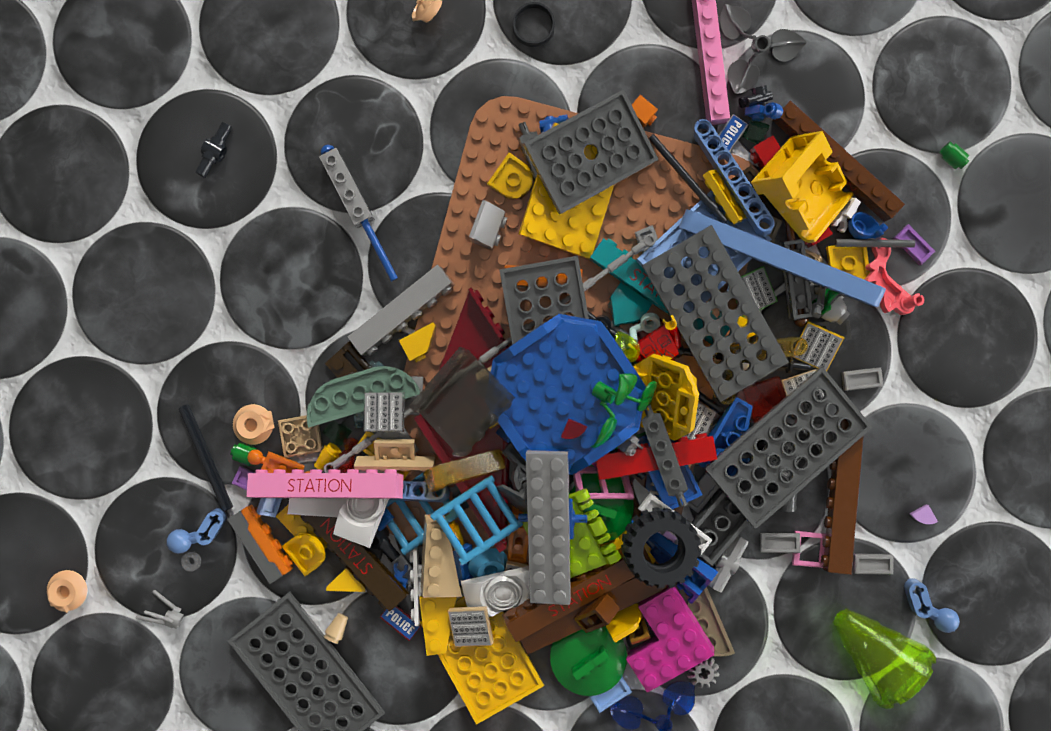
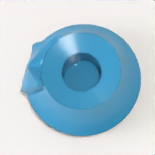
M489 548L469 562L468 569L474 578L505 571L508 558L503 551L499 553L496 548Z

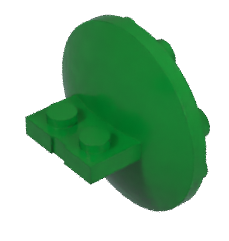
M583 473L581 476L583 489H587L589 493H601L597 473ZM621 477L605 479L608 493H625ZM575 485L569 492V494L576 492ZM592 499L594 504L582 510V512L598 510L599 515L597 517L602 518L607 528L605 533H609L611 536L608 541L604 542L608 543L619 537L626 530L627 524L632 519L634 502L627 499Z
M606 626L588 633L581 629L553 642L551 646L550 661L555 677L566 689L579 695L594 696L612 689L622 678L627 665V649L623 638L615 643Z

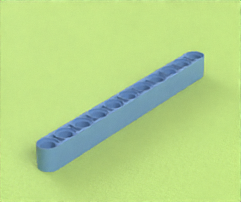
M686 209L679 225V229L693 235L712 225L724 247L873 307H879L886 291L885 288L692 210Z

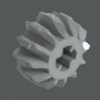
M711 657L687 670L689 671L687 677L692 679L691 683L693 685L698 683V687L702 688L705 684L707 688H710L709 682L716 684L714 677H719L720 674L716 671L719 669V666L714 664V658ZM702 668H705L704 674H701Z

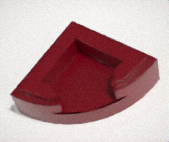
M568 418L561 438H577L585 432L588 426Z

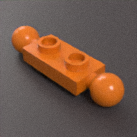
M256 449L251 450L247 455L250 464L258 465L261 463V470H268V473H274V470H286V473H292V470H304L305 468L303 464L269 451L266 457L263 456L261 451Z

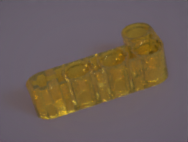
M497 449L431 467L423 475L428 492H434L451 484L504 470L506 467L501 451Z

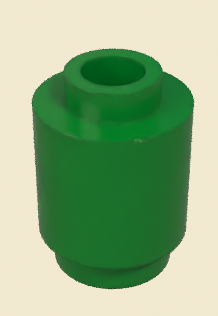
M951 141L939 152L942 155L941 158L953 169L958 167L962 169L969 162L967 159L969 154Z
M239 442L238 445L235 444L230 455H232V460L250 467L252 464L249 463L247 455L251 450L258 449Z

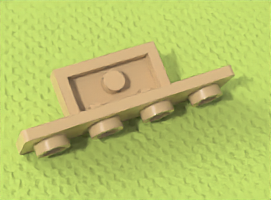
M375 439V456H357L354 464L355 470L362 471L367 469L381 471L386 469L428 471L434 469L435 457L415 456L414 439Z

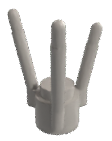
M153 590L152 593L168 605L172 611L168 610L165 616L145 610L144 614L154 618L137 615L136 619L177 629L184 614L180 613L181 608L176 607L156 590Z

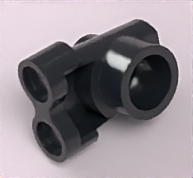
M767 85L752 88V96L741 97L738 103L741 108L755 105L766 106L768 101L773 100V94L771 91H767Z

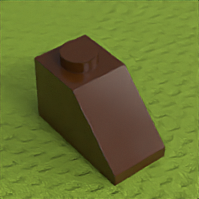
M605 594L596 598L573 619L585 633L608 625L620 607L613 598Z

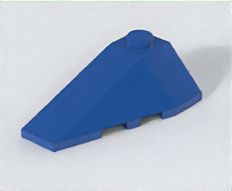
M736 396L708 435L714 438L717 456L745 433L749 427L753 406ZM711 461L700 462L695 464L700 466L701 468H704ZM730 465L727 468V474L734 476L736 474V467Z

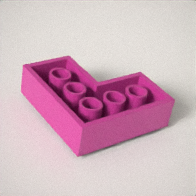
M676 586L668 587L639 602V609L656 636L628 651L626 660L647 693L714 656V646Z

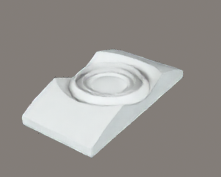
M359 470V473H366V471ZM378 470V473H385V471ZM346 498L338 513L333 534L370 548L389 499Z
M529 566L461 581L467 607L487 606L488 615L492 617L502 611L523 604L524 601L530 599Z

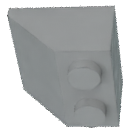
M482 200L469 235L470 241L493 250L494 246H498L501 235H498L500 228H505L508 219L505 217L506 212Z

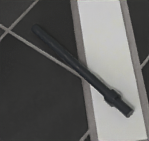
M652 134L648 138L649 141L706 205V210L713 214L719 222L725 224L728 219L720 211V206L707 196L655 134Z

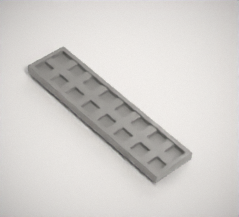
M527 450L526 477L530 603L570 605L568 452Z

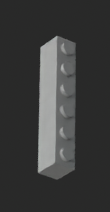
M437 264L348 336L349 340L361 355H373L377 352L379 345L388 343L393 338L392 335L394 333L403 331L408 326L407 323L409 321L418 319L423 314L422 311L424 309L433 307L438 302L437 299L442 295H448L453 290L452 287L455 284L442 267Z

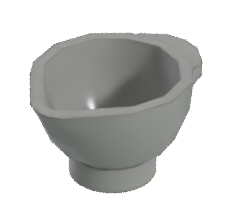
M839 296L831 304V310L820 317L826 321L836 322L841 325L850 315L843 301L844 297Z

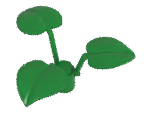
M631 373L619 375L617 391L601 381L595 385L592 390V396L601 400L600 405L606 409L610 418L603 425L597 441L591 446L592 448L599 447L607 442L616 428L617 419H615V415L607 406V403L611 404L614 401L615 405H620L625 399L639 403L638 411H644L654 397L658 384L656 381L650 382L643 391L641 398L638 399L628 396L637 382V376Z

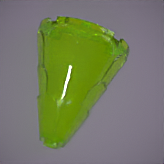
M848 608L837 613L833 623L844 647L851 655L859 675L862 676L873 700L881 708H893V704L897 702L901 705L922 689L934 671L931 668L932 663H936V656L931 649L920 642L902 635L898 631L881 625L874 619Z

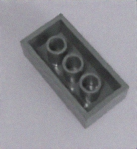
M721 489L718 490L691 522L692 525L712 539V542L701 555L712 566L749 523ZM752 499L754 506L760 505L755 499Z

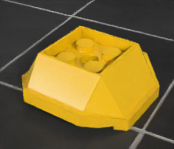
M656 354L647 357L633 366L646 387L652 381L658 383L650 404L654 413H661L669 438L675 441L694 431L699 392L697 390V378L690 372L689 367ZM642 411L641 420L646 416L645 411Z

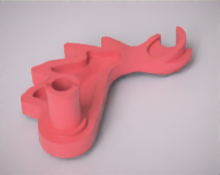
M872 247L875 258L874 261L866 265L865 268L870 273L864 280L886 289L880 302L883 313L894 310L899 315H906L911 313L914 307L923 305V295L917 293L911 296L887 274L886 262L891 255V247Z

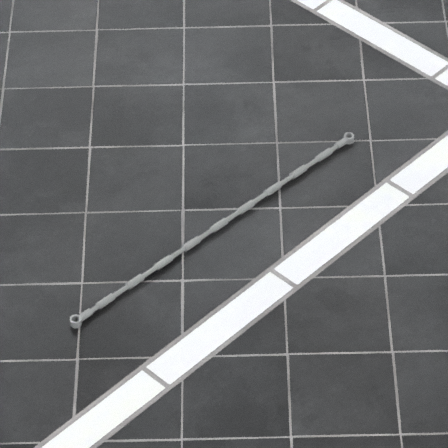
M647 234L643 241L631 248L630 252L626 255L623 254L598 275L583 283L584 292L595 285V282L607 273L613 272L627 262L628 258L634 254L637 255L646 247L653 246L656 242L655 236ZM651 237L653 239V243H647L646 238ZM568 295L567 297H565V298H564L563 300H561L560 302H561L562 304H565V303H567L568 301H570V300H571L570 295ZM532 321L529 324H525L524 329L527 331L532 330L531 328L535 326V322ZM511 337L480 356L479 360L465 370L462 369L452 376L440 388L417 401L416 405L402 414V422L414 411L421 409L434 400L435 396L449 386H453L462 380L477 366L497 355L502 348L512 342ZM378 431L370 438L367 437L354 446L346 455L343 454L335 461L327 463L324 466V472L328 473L329 465H332L333 469L337 470L351 456L360 453L386 431Z

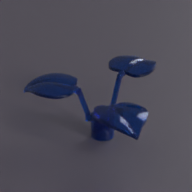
M681 681L669 685L664 690L662 699L669 706L666 716L659 715L652 719L642 715L643 704L634 696H625L611 705L610 713L613 719L625 729H637L641 724V718L655 724L659 731H671L673 727L670 720L671 710L677 715H686L693 709L695 704V685L691 682Z

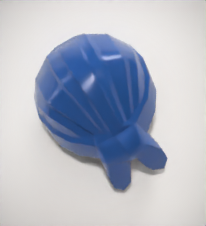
M863 212L855 213L848 222L849 232L854 239H876L882 236L889 228L884 223L879 226L872 216Z

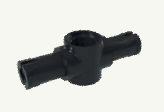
M222 122L215 136L204 141L201 147L203 159L195 171L196 174L206 178L213 164L224 159L227 152L225 141L233 129L230 125Z
M385 527L381 531L377 529L370 548L381 550L389 561L393 562L401 554L390 543L388 528Z

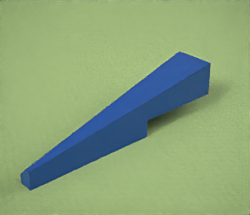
M658 532L646 541L647 545L651 548L650 553L659 564L670 560L678 546ZM698 559V567H693L692 569L693 575L691 577L687 575L684 578L685 582L682 584L677 582L678 589L684 590L691 604L718 573L717 570Z

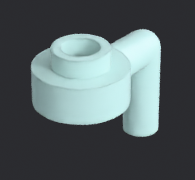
M655 313L644 314L640 319V323L629 329L630 343L632 345L637 344L638 332L643 330L651 333L660 326L659 316Z

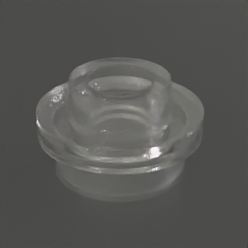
M196 552L186 553L181 560L182 567L187 571L197 570L201 565V557ZM190 558H193V559H194V561H195L194 564H190V562H189V559H190Z

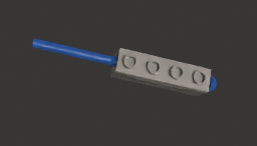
M331 145L323 146L319 158L346 210L357 228L363 226L391 282L395 281L398 277L369 223L375 219L341 153Z

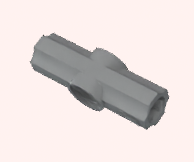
M740 536L735 538L715 562L714 569L718 573L708 586L722 593L731 575H734L738 570L740 558L749 541Z

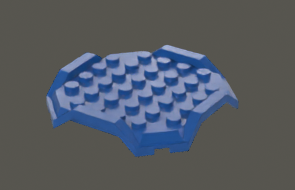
M558 314L493 359L485 401L495 419L525 461L527 450L568 452L569 475H573L625 442L640 427L642 411L637 410L639 403L625 399L620 405H615L614 401L611 404L607 403V406L614 413L615 419H617V425L607 442L599 447L592 448L591 446L597 441L603 425L610 418L606 409L600 405L601 400L592 396V390L595 385L601 381L617 391L619 375L626 373L634 374L637 376V382L628 396L636 399L641 398L646 386L601 321ZM568 418L588 426L585 432L577 438H561Z

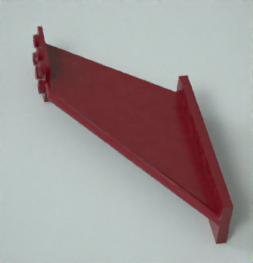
M468 289L467 298L431 392L447 383V380L459 371L465 370L479 360L480 356L494 346L497 347L505 341L502 336L505 334L499 322L496 324L493 322L492 319L495 316L488 306L484 308L482 305L484 299L478 290ZM509 345L502 348L490 360L470 371L466 377L455 385L449 386L435 396L434 400L425 405L423 413L414 418L461 493H464L491 475L494 477L495 482L493 483L496 488L498 485L509 487L510 460L501 453L508 443L496 434L500 424L494 428H487L490 408L485 400L489 383L479 384L476 373L491 367L493 359L508 349ZM486 487L477 493L500 531L507 527L508 520L488 488ZM469 498L466 500L489 537H492L493 533ZM507 536L495 544L499 553L507 547Z

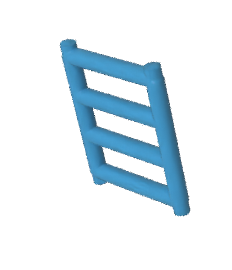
M433 470L424 471L411 480L423 482L427 479L428 482H438L433 475ZM419 488L416 492L417 496L422 495V492ZM442 488L436 490V494L440 497L443 493ZM448 498L446 501L442 503L446 505L450 502V499ZM388 500L386 508L396 502L418 536L408 543L393 519L388 524V527L402 547V554L406 555L423 543L424 530L405 501ZM418 501L427 515L434 513L428 502ZM451 510L450 514L445 516L448 524L458 517L454 510Z
M492 475L430 515L431 519L438 522L459 555L461 565L471 561L523 525L522 522H519V519H516L496 488ZM486 487L510 523L501 531L477 495ZM469 498L493 533V536L484 542L460 506ZM451 510L455 511L477 546L468 553H466L443 515Z

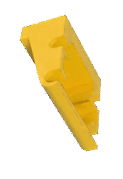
M823 131L791 136L751 181L758 195L764 194L798 236L808 243L818 240L853 196L852 192L846 193L842 191L847 180L838 162L830 163L826 160L831 155L832 149Z

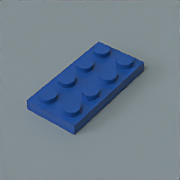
M646 434L638 438V444L649 443ZM680 466L688 490L683 493L686 502L702 496L703 494L689 466ZM649 471L648 474L661 501L672 510L679 507L676 496L668 495L660 471Z

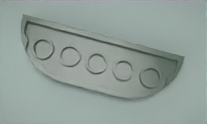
M388 366L366 369L323 384L315 392L308 405L307 425L309 428L365 411V393H402L403 400L420 395L421 391L414 379L400 369Z

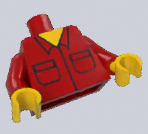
M671 315L672 320L670 322H666L663 319L664 324L640 339L634 346L628 343L630 349L628 351L622 349L626 357L632 358L635 362L639 363L647 357L656 354L675 361L673 358L679 354L678 349L681 347V334L674 316Z

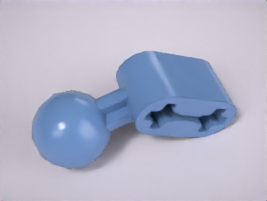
M221 508L212 510L195 532L188 533L182 529L172 531L167 537V547L170 551L179 554L186 552L191 544H209L216 538L226 522V512H223ZM218 515V521L215 524H213L215 519L214 516ZM210 528V530H209V532H208V535H207L208 538H205V537H204V535H205L204 532L207 531V530Z
M910 578L905 582L904 589L910 608L921 618L929 617L933 619L936 628L945 633L953 632L959 627V616L954 610L949 608L938 610L932 606L927 588L923 583L915 578Z

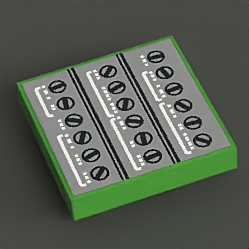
M760 266L741 276L759 310L777 302L764 266Z

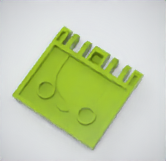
M582 489L569 494V499H573L575 515L587 514L588 518L587 523H575L574 538L570 539V578L603 565L618 562L622 557L619 551L615 550L616 546L614 543L600 547L599 544L608 541L611 536L609 533H605L607 528L602 518L597 517L599 515L598 510L582 512V510L594 504L588 490ZM522 522L528 535V522Z

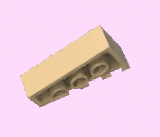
M425 515L420 586L422 597H462L451 543L438 522L431 519L430 515Z

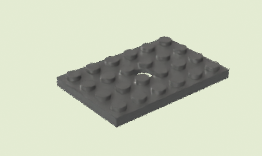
M624 89L522 144L559 215L659 160ZM587 145L595 146L598 153L594 160H589L584 155V148Z

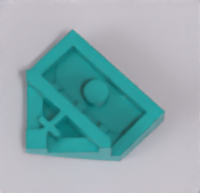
M620 282L609 298L608 307L611 310L613 327L621 324H636L652 305L651 302L622 282Z

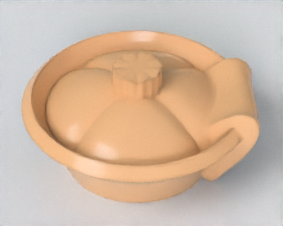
M417 0V5L412 13V20L429 22L439 11L442 0Z
M251 404L242 407L233 419L235 435L240 441L249 445L264 442L275 428L272 411H268L260 405Z
M70 570L56 573L47 585V596L50 606L65 613L81 606L87 596V585L83 577Z

